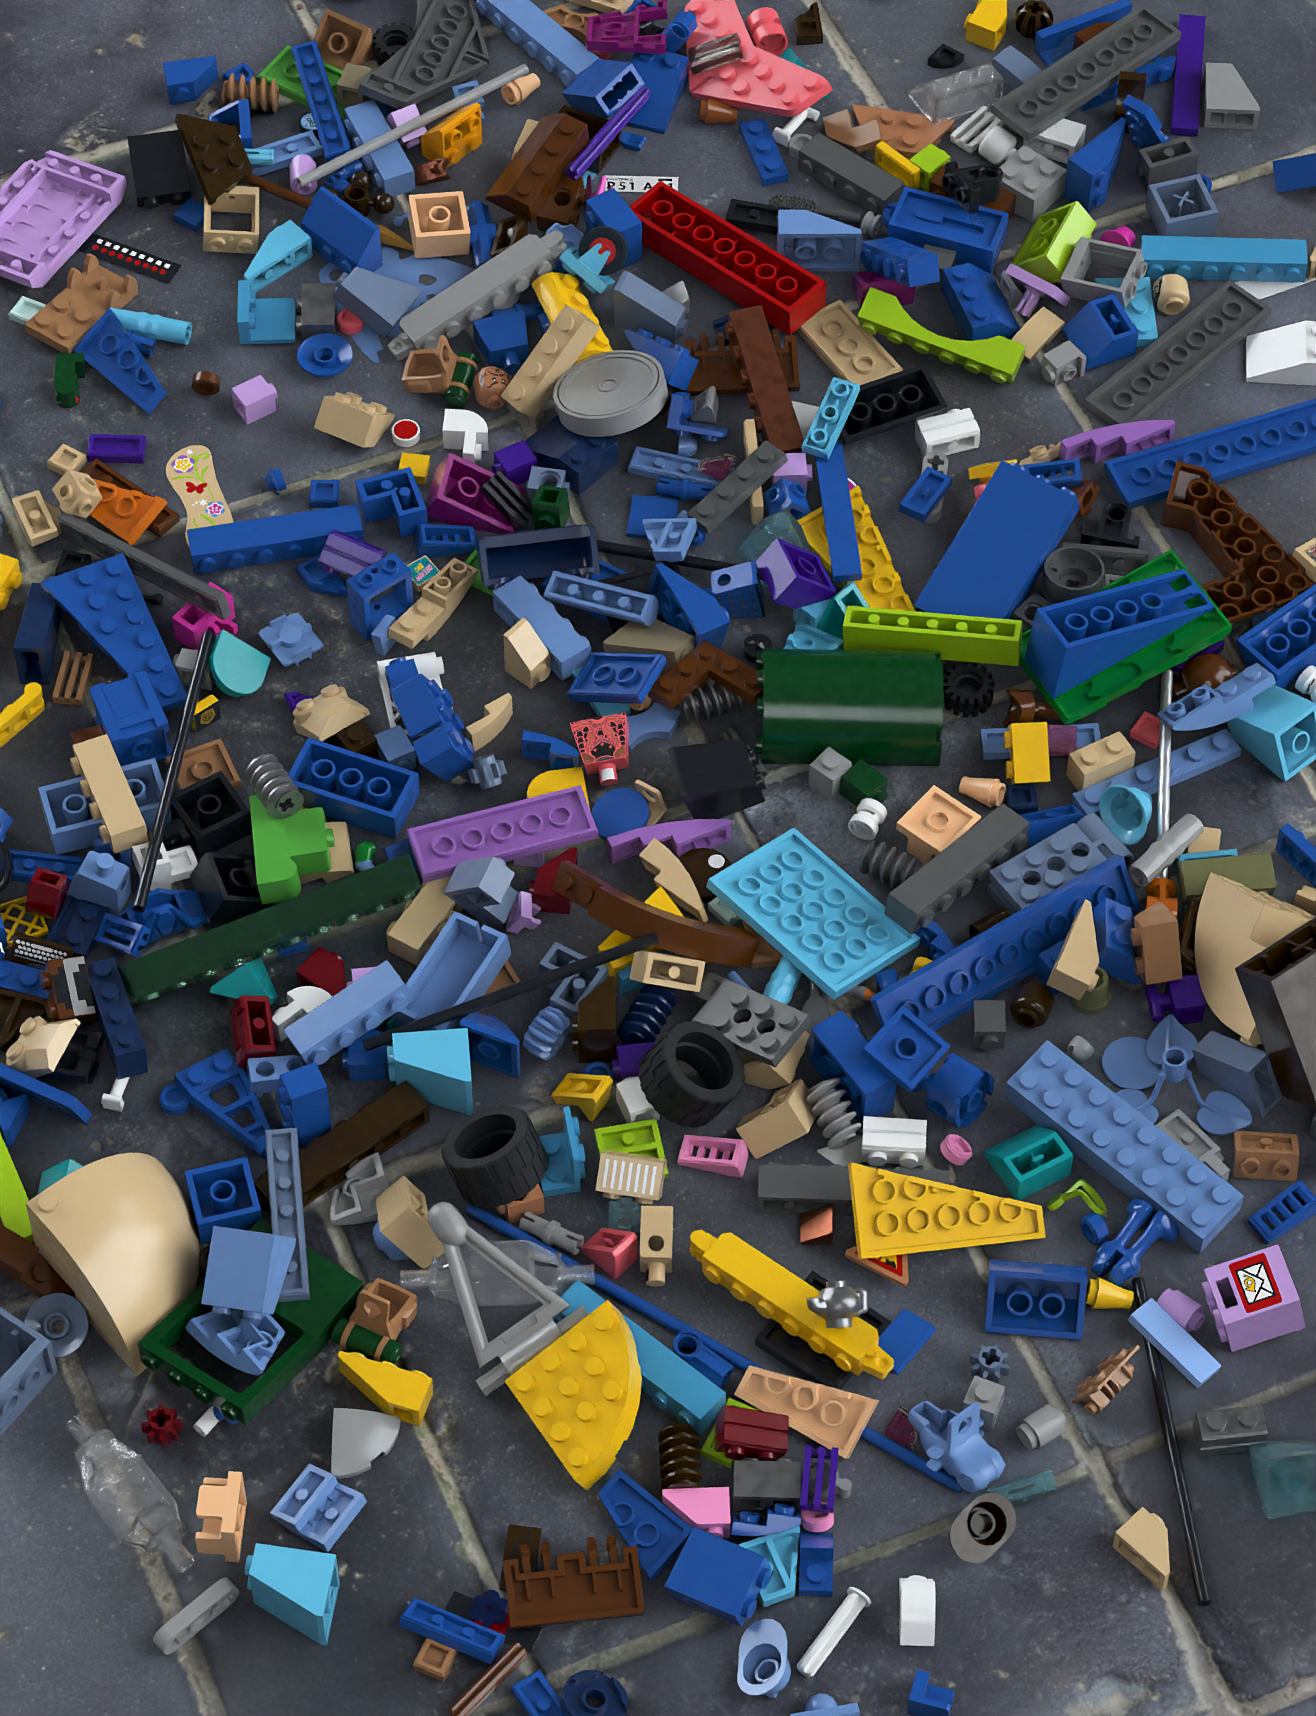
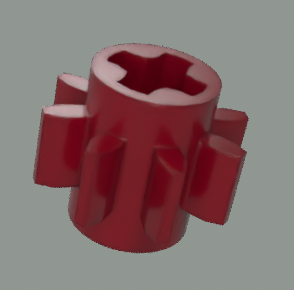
M159 1404V1407L152 1412L146 1411L148 1422L141 1423L143 1433H148V1444L156 1442L162 1448H165L166 1444L172 1441H179L176 1430L184 1428L182 1419H177L176 1408L169 1410L164 1408L162 1404Z

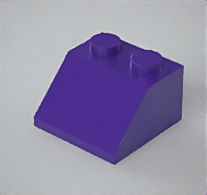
M776 538L756 560V565L761 573L760 577L766 583L771 599L780 606L786 605L793 609H798L831 599L837 594L819 556L815 553Z

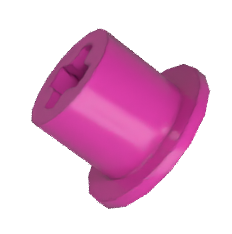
M1120 226L1115 230L1104 232L1099 241L1132 248L1135 245L1136 237L1130 228Z

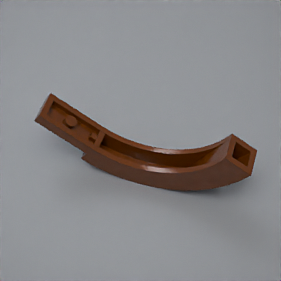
M561 861L551 888L588 910L587 915L621 933L637 939L655 932L659 944L654 945L655 947L706 962L750 967L761 940L739 926L705 923L653 907L619 891L570 861Z
M0 1225L1 1272L39 1298L51 1293H64L76 1299L75 1292L45 1258L38 1254L40 1248L10 1229Z

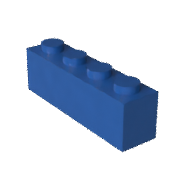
M893 236L862 242L863 250L860 253V258L864 269L907 287L940 282L938 254Z

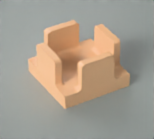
M933 785L897 822L896 830L907 836V851L922 862L928 863L981 821L982 817Z
M229 1471L228 1479L208 1477L203 1479V1485L199 1487L196 1508L197 1518L204 1519L202 1532H196L195 1536L198 1553L222 1554L225 1556L226 1562L239 1563L247 1506L242 1472Z

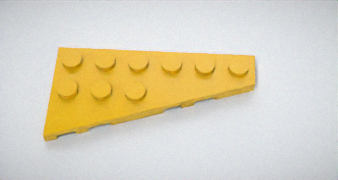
M858 485L849 490L862 570V580L854 581V583L871 608L915 611L908 594L904 592L901 578L892 565V558L878 527L874 525L870 509L867 504L865 505L861 489ZM821 506L792 523L790 532L810 552L817 554L823 566L831 573ZM852 581L842 582V586L845 587Z
M848 1162L858 1259L1046 1238L1043 1210L1040 1205Z

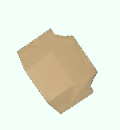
M39 490L12 498L18 522L29 545L33 547L62 533L57 518L61 515L60 509L45 502Z

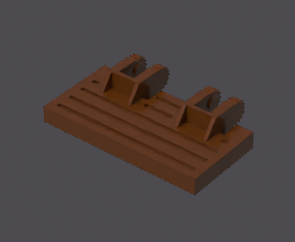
M773 329L771 337L788 391H799L800 381L796 336H784V348H781L779 329ZM706 332L700 333V351H697V340L685 341V348L691 350L689 356L699 360L688 386L690 396H697L711 386L716 388L717 395L748 393L746 386L742 387L740 383L739 370L741 369L739 362L735 363L732 357V339H729L728 342L729 350H725L724 332H717L716 345L718 351H708V336Z
M615 1535L607 1536L606 1550L608 1551L609 1564L598 1565L597 1544L594 1537L586 1538L588 1566H586L585 1552L566 1553L555 1556L557 1570H552L548 1542L540 1543L539 1548L543 1571L531 1572V1556L527 1544L519 1546L521 1574H519L518 1559L503 1560L510 1630L641 1616L645 1614L637 1546L623 1547V1563H619Z

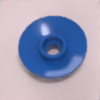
M331 333L316 334L307 338L301 343L297 351V360L300 367L306 373L316 377L336 376L344 372L350 366L353 359V351L349 342L343 337Z

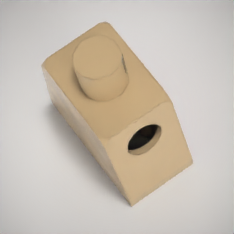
M641 1206L640 1271L646 1272V1285L659 1287L665 1285V1273L672 1272L673 1206Z

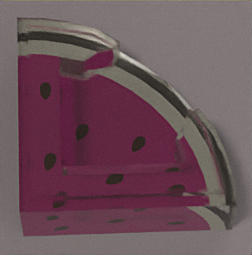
M722 453V456L706 457L698 463V471L723 481L735 465L736 456Z
M901 1405L888 1425L885 1436L914 1450L918 1441V1432L908 1421L909 1410Z

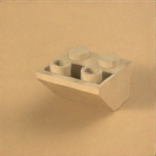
M336 392L335 396H324L314 428L362 448L374 447L393 421L395 415L387 412V407L382 404L362 402L363 397L357 394L347 392L345 395Z

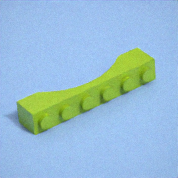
M870 287L857 316L858 326L866 333L884 335L892 343L899 345L902 343L908 344L921 354H928L929 352L937 355L945 363H958L971 373L979 374L981 372L987 374L993 381L1002 384L1005 382L1013 384L1025 357V345L1000 335L974 341L954 340L939 336L914 321L902 308L896 296Z

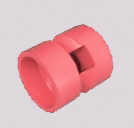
M768 7L759 8L747 17L746 28L754 46L776 56L786 50L788 38L776 10Z

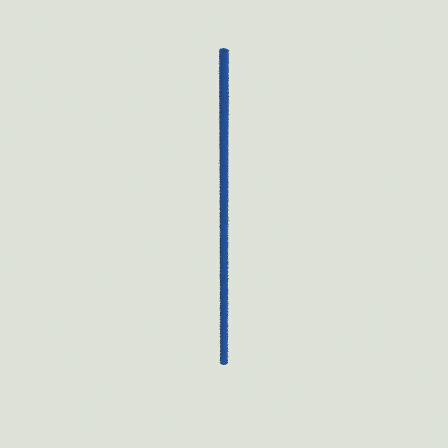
M467 1205L465 1209L466 1214L675 1333L679 1334L683 1331L697 1333L703 1345L740 1370L746 1372L748 1366L763 1368L489 1211L478 1206ZM865 1427L860 1438L958 1494L962 1492L963 1488L958 1484L955 1476L949 1475L943 1469L938 1471L931 1470L926 1466L928 1461L873 1429Z

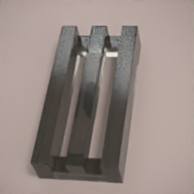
M737 32L687 49L689 65L693 75L743 58L741 40Z

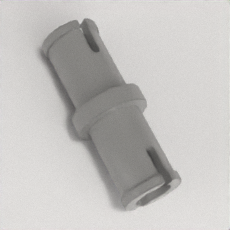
M529 1211L524 1214V1217L528 1219L522 1217L520 1220V1230L542 1239V1242L549 1246L554 1244L574 1255L579 1253V1249L576 1246L580 1249L583 1246L584 1236L561 1227L560 1222L555 1220L547 1221Z

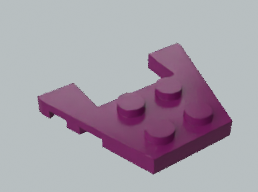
M658 0V6L646 8L645 4L635 6V11L622 14L621 10L589 17L586 39L588 51L666 54V34L640 36V22L668 19L667 0Z

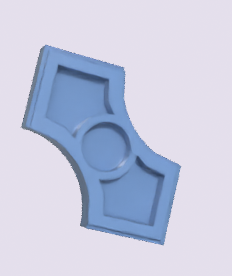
M654 702L645 712L627 716L630 727L629 751H632L636 745L648 739H670L681 719V711L676 709L669 710L663 705Z

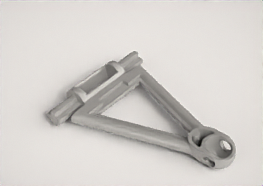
M439 1202L431 1207L428 1213V1222L434 1234L442 1243L479 1369L486 1367L498 1357L502 1361L475 1380L485 1396H488L505 1384L507 1378L588 1316L589 1313L582 1305L564 1319L555 1323L553 1319L571 1306L569 1303L469 1227L459 1210L452 1204ZM464 1244L471 1247L543 1304L489 1343L460 1247Z

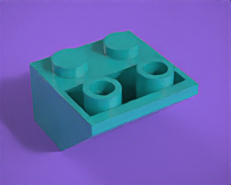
M1035 1125L983 1151L984 1157L1014 1199L1018 1201L1071 1175L1074 1155L1056 1131L1039 1125Z

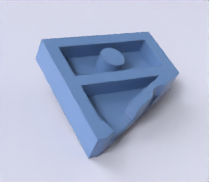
M696 518L643 519L644 530L655 561H683L698 529Z

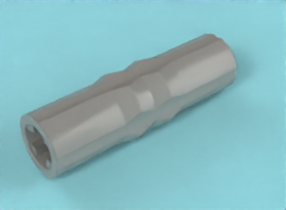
M1185 814L1167 832L1160 835L1158 840L1152 843L1148 850L1128 868L1131 880L1141 887H1146L1165 868L1171 866L1174 860L1180 857L1184 850L1203 833L1202 822L1195 815Z

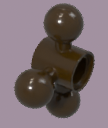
M365 171L353 173L350 178V185L344 190V195H340L333 188H327L364 217L368 216L370 207H374L380 214H388L395 205L393 197L385 192L377 194L375 198L369 197L368 189L371 187L372 180Z

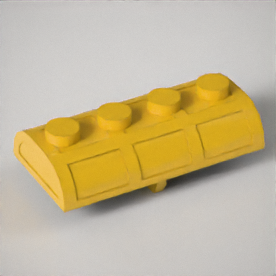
M549 272L539 276L532 282L531 285L551 324L566 304L582 312L600 327L599 320L594 315L588 299L584 296L579 286V281L573 275ZM601 327L575 364L590 356L613 351Z

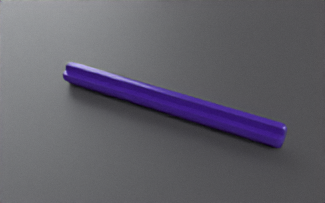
M643 85L615 112L567 166V171L565 172L567 177L577 180L647 102L651 94L649 88L646 89Z

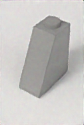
M1205 62L1203 76L1204 127L1257 130L1260 106L1233 64Z

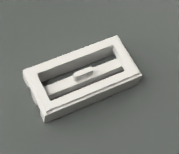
M983 105L950 135V141L971 154L979 147L977 141L987 129L985 128L981 132L983 127L989 122L991 124L988 127L991 128L997 125L1003 126L1004 122L992 114L991 111L987 112L988 108ZM972 137H975L969 144H967V142Z

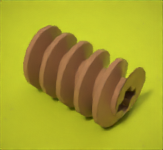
M231 73L229 79L225 80L223 84L222 106L228 105L229 101L232 103L236 100L249 99V105L251 103L253 110L257 111L261 105L263 111L268 112L272 106L273 112L276 113L279 103V87L277 86L276 78H273L270 85H267L265 77H262L260 84H257L255 76H252L249 83H246L244 74L241 75L239 81H236L234 73Z

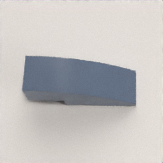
M1009 45L993 58L991 74L1011 86V91H1013L1042 70L1023 53Z

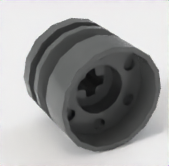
M1066 546L1056 549L1048 555L1044 562L1040 596L1052 604L1095 593L1103 587L1105 575L1103 561L1093 551L1083 547Z

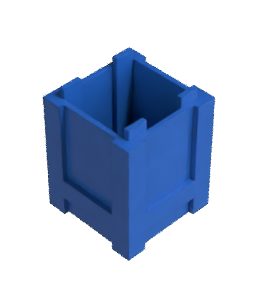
M145 670L128 674V678L107 685L103 682L89 688L90 697L96 711V716L94 717L95 726L100 725L103 735L107 734L120 766L156 758V762H165V757L172 755L167 733L170 730L169 723Z

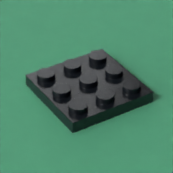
M813 1270L804 1280L819 1291L827 1288L826 1282H830ZM870 1307L865 1314L858 1316L876 1328L879 1337L892 1322ZM771 1319L755 1339L756 1346L811 1382L841 1390L854 1374L850 1370H842L826 1354L815 1352L808 1342L799 1336H792L787 1333L782 1325L774 1319Z

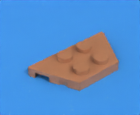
M853 104L852 115L853 118H856L858 126L877 119L880 124L883 141L907 159H911L930 143L937 146L941 142V137L947 131L951 132L954 128V119ZM875 148L867 150V153L875 154Z

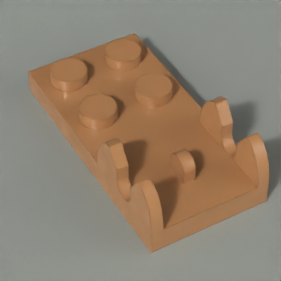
M89 253L86 255L82 274L76 268H71L67 277V287L24 324L25 332L62 353H72L75 346L108 308L122 309L138 294L137 280L129 274L124 279L100 266L97 257Z

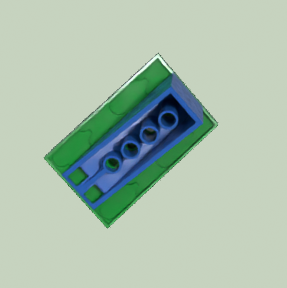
M1171 549L1093 594L1036 609L1032 628L1022 633V650L1019 664L1027 675L1030 676V679L1042 695L1045 696V699L1057 715H1059L1065 726L1105 707L1108 702L1140 687L1142 682L1188 660L1189 656L1221 641L1225 635L1231 632L1232 624Z

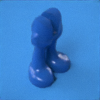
M1139 1198L1132 1199L1127 1205L1128 1220L1112 1241L1102 1243L1096 1251V1258L1091 1267L1093 1273L1102 1277L1112 1265H1115L1107 1281L1117 1286H1120L1127 1279L1133 1278L1140 1270L1139 1261L1156 1240L1173 1242L1179 1236L1178 1227L1164 1212L1159 1210L1154 1215L1153 1206ZM1149 1223L1136 1242L1129 1249H1126L1125 1247L1137 1230Z

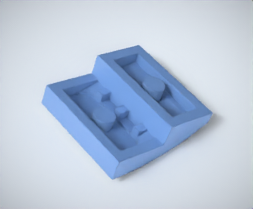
M309 1463L273 1508L270 1515L299 1537L328 1552L367 1501L364 1494L338 1483L334 1474Z

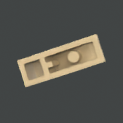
M1086 899L1073 920L1046 985L1079 1001L1086 990L1089 992L1093 991L1099 975L1095 974L1099 964L1092 906L1091 902Z

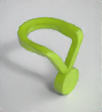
M1084 1179L1076 1180L1064 1193L1056 1194L1046 1204L1050 1211H1055L1065 1201L1080 1195L1095 1213L1102 1216L1107 1212V1208L1099 1194ZM1079 1186H1082L1083 1189L1092 1197V1199L1094 1200V1202L1089 1198V1196H1088L1083 1190H1080V1189H1077V1188H1078Z

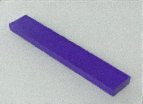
M1179 14L1178 30L1181 31V39L1177 42L1171 134L1198 135L1206 16Z

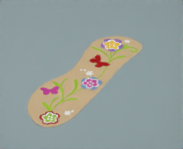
M192 445L176 452L166 465V476L187 511L185 537L186 543L189 546L187 530L234 523L217 482L210 450L203 445Z

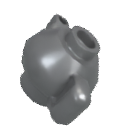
M846 1281L826 1282L827 1288L822 1289L816 1298L806 1299L808 1309L825 1319L826 1328L852 1327V1317L865 1314L869 1309L867 1290L864 1288L852 1289L851 1287H846Z

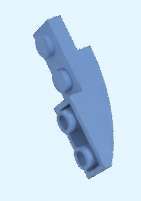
M1255 663L1230 680L1221 683L1215 689H1212L1207 684L1194 689L1185 697L1157 713L1161 721L1175 731L1199 730L1216 726L1255 708L1252 698L1270 688L1276 682L1271 672L1260 664Z

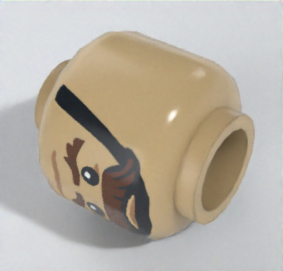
M1166 274L1154 282L1155 307L1160 312L1167 315H1177L1188 307L1190 296L1188 283L1184 277L1178 274Z

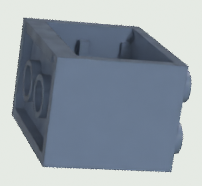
M0 1307L1 1436L58 1373L51 1341Z

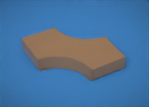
M564 5L544 11L572 36L580 38L586 44L588 18L599 15L597 12L588 14L576 13L567 9Z

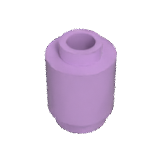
M304 154L297 155L292 159L289 166L290 188L293 192L300 195L311 194L317 189V180L302 188L296 180L297 177L316 168V163L310 156Z
M1168 1288L1157 1301L1188 1333L1192 1330L1197 1331L1205 1320L1206 1316L1203 1314L1204 1306L1179 1290L1173 1291Z

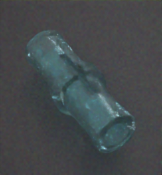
M1049 1469L1046 1472L1025 1478L1021 1475L1014 1477L1012 1482L988 1488L987 1493L994 1492L1003 1495L1011 1503L1019 1500L1024 1503L1029 1501V1497L1050 1490H1056L1057 1486L1054 1475ZM1035 1484L1032 1488L1008 1494L1009 1491Z

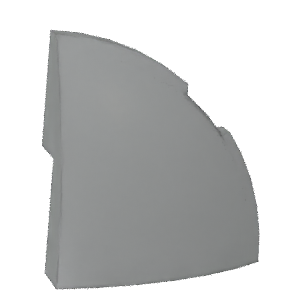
M376 1152L358 1162L345 1174L348 1180L344 1183L341 1193L339 1189H335L330 1207L333 1225H354L378 1220L376 1198L387 1190L390 1184L380 1155Z
M334 1408L331 1474H334L336 1479L356 1476L371 1469V1461L382 1452L386 1456L395 1444L400 1430L401 1418L368 1410Z

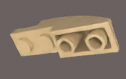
M453 558L422 588L421 597L389 627L388 637L411 649L422 639L428 642L462 601L475 580L478 569Z

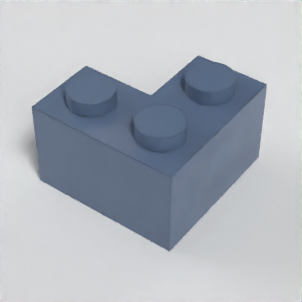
M496 856L458 862L443 892L486 926L504 924L518 897V892L510 886L515 873L506 866L504 860Z
M555 942L539 963L540 974L586 958V956ZM600 965L546 985L545 987L555 991L550 998V1006L561 1010L572 1020V1015H578V1003L609 977L608 967Z

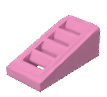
M684 1135L677 1163L686 1167L742 1178L749 1157V1149L742 1139ZM694 1146L699 1147L696 1157H692ZM710 1149L709 1157L705 1158L706 1150ZM719 1152H723L722 1159H718Z

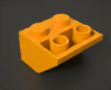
M476 102L460 107L422 134V155L430 161L446 157L449 161L446 167L448 169L453 164H457L461 158L472 150H476L482 144L481 105Z

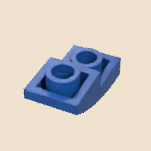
M933 920L927 927H921L915 932L916 935L921 937L919 944L930 947V960L934 961L955 949L947 934Z
M776 1503L775 1507L767 1506L765 1519L760 1518V1515L757 1513L741 1511L740 1515L732 1514L731 1535L760 1536L783 1532L801 1524L800 1511L795 1510V1506L786 1503Z

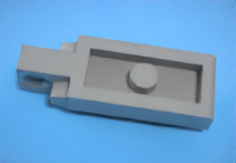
M1180 1109L1175 1110L1156 1124L1158 1128L1225 1181L1229 1180L1230 1169L1223 1163L1225 1158L1221 1154V1148Z

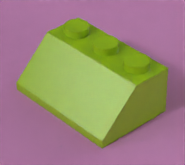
M1078 201L1040 214L1011 263L1051 284L1061 283L1062 274L1080 237L1091 239V234L1097 223Z

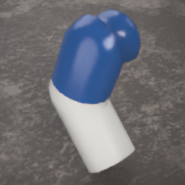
M211 1406L193 1427L196 1432L205 1437L219 1421L226 1419L229 1424H236L238 1420L231 1421L221 1414L219 1408Z

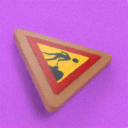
M857 1246L846 1250V1258L902 1287L908 1285L907 1254L858 1259Z

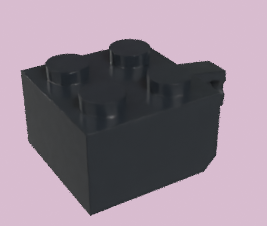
M219 771L174 793L171 804L173 820L165 828L163 842L167 848L183 842H189L201 859L206 852L213 853L252 834L250 811L223 772Z

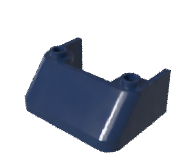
M590 524L475 537L481 582L483 587H488V590H496L520 575L524 579L549 577L552 575L553 570L586 579L592 578L591 573L600 574L595 527Z

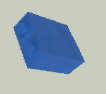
M597 59L562 94L572 108L599 117L610 118L645 83L631 62Z
M694 1527L664 1587L671 1598L742 1627L746 1618L750 1619L755 1612L756 1598L761 1588L765 1589L771 1579V1566L765 1556Z

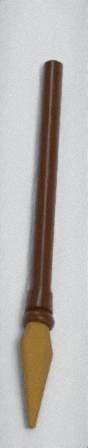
M253 174L244 181V183L259 187V189L305 209H308L312 202L310 198ZM377 225L380 229L381 244L414 251L413 245L387 227Z

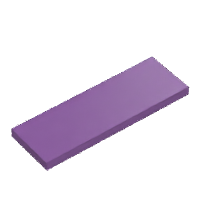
M581 785L406 829L423 883L452 876L458 862L490 856L499 857L507 862L598 838V830Z

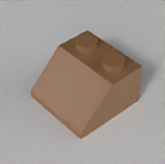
M1162 901L1156 902L1134 917L1135 928L1130 930L1132 944L1137 948V957H1134V971L1136 975H1140L1146 985L1183 979L1178 921Z

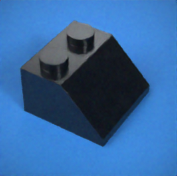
M206 852L190 874L208 923L235 924L276 904L262 905L257 886L254 855Z

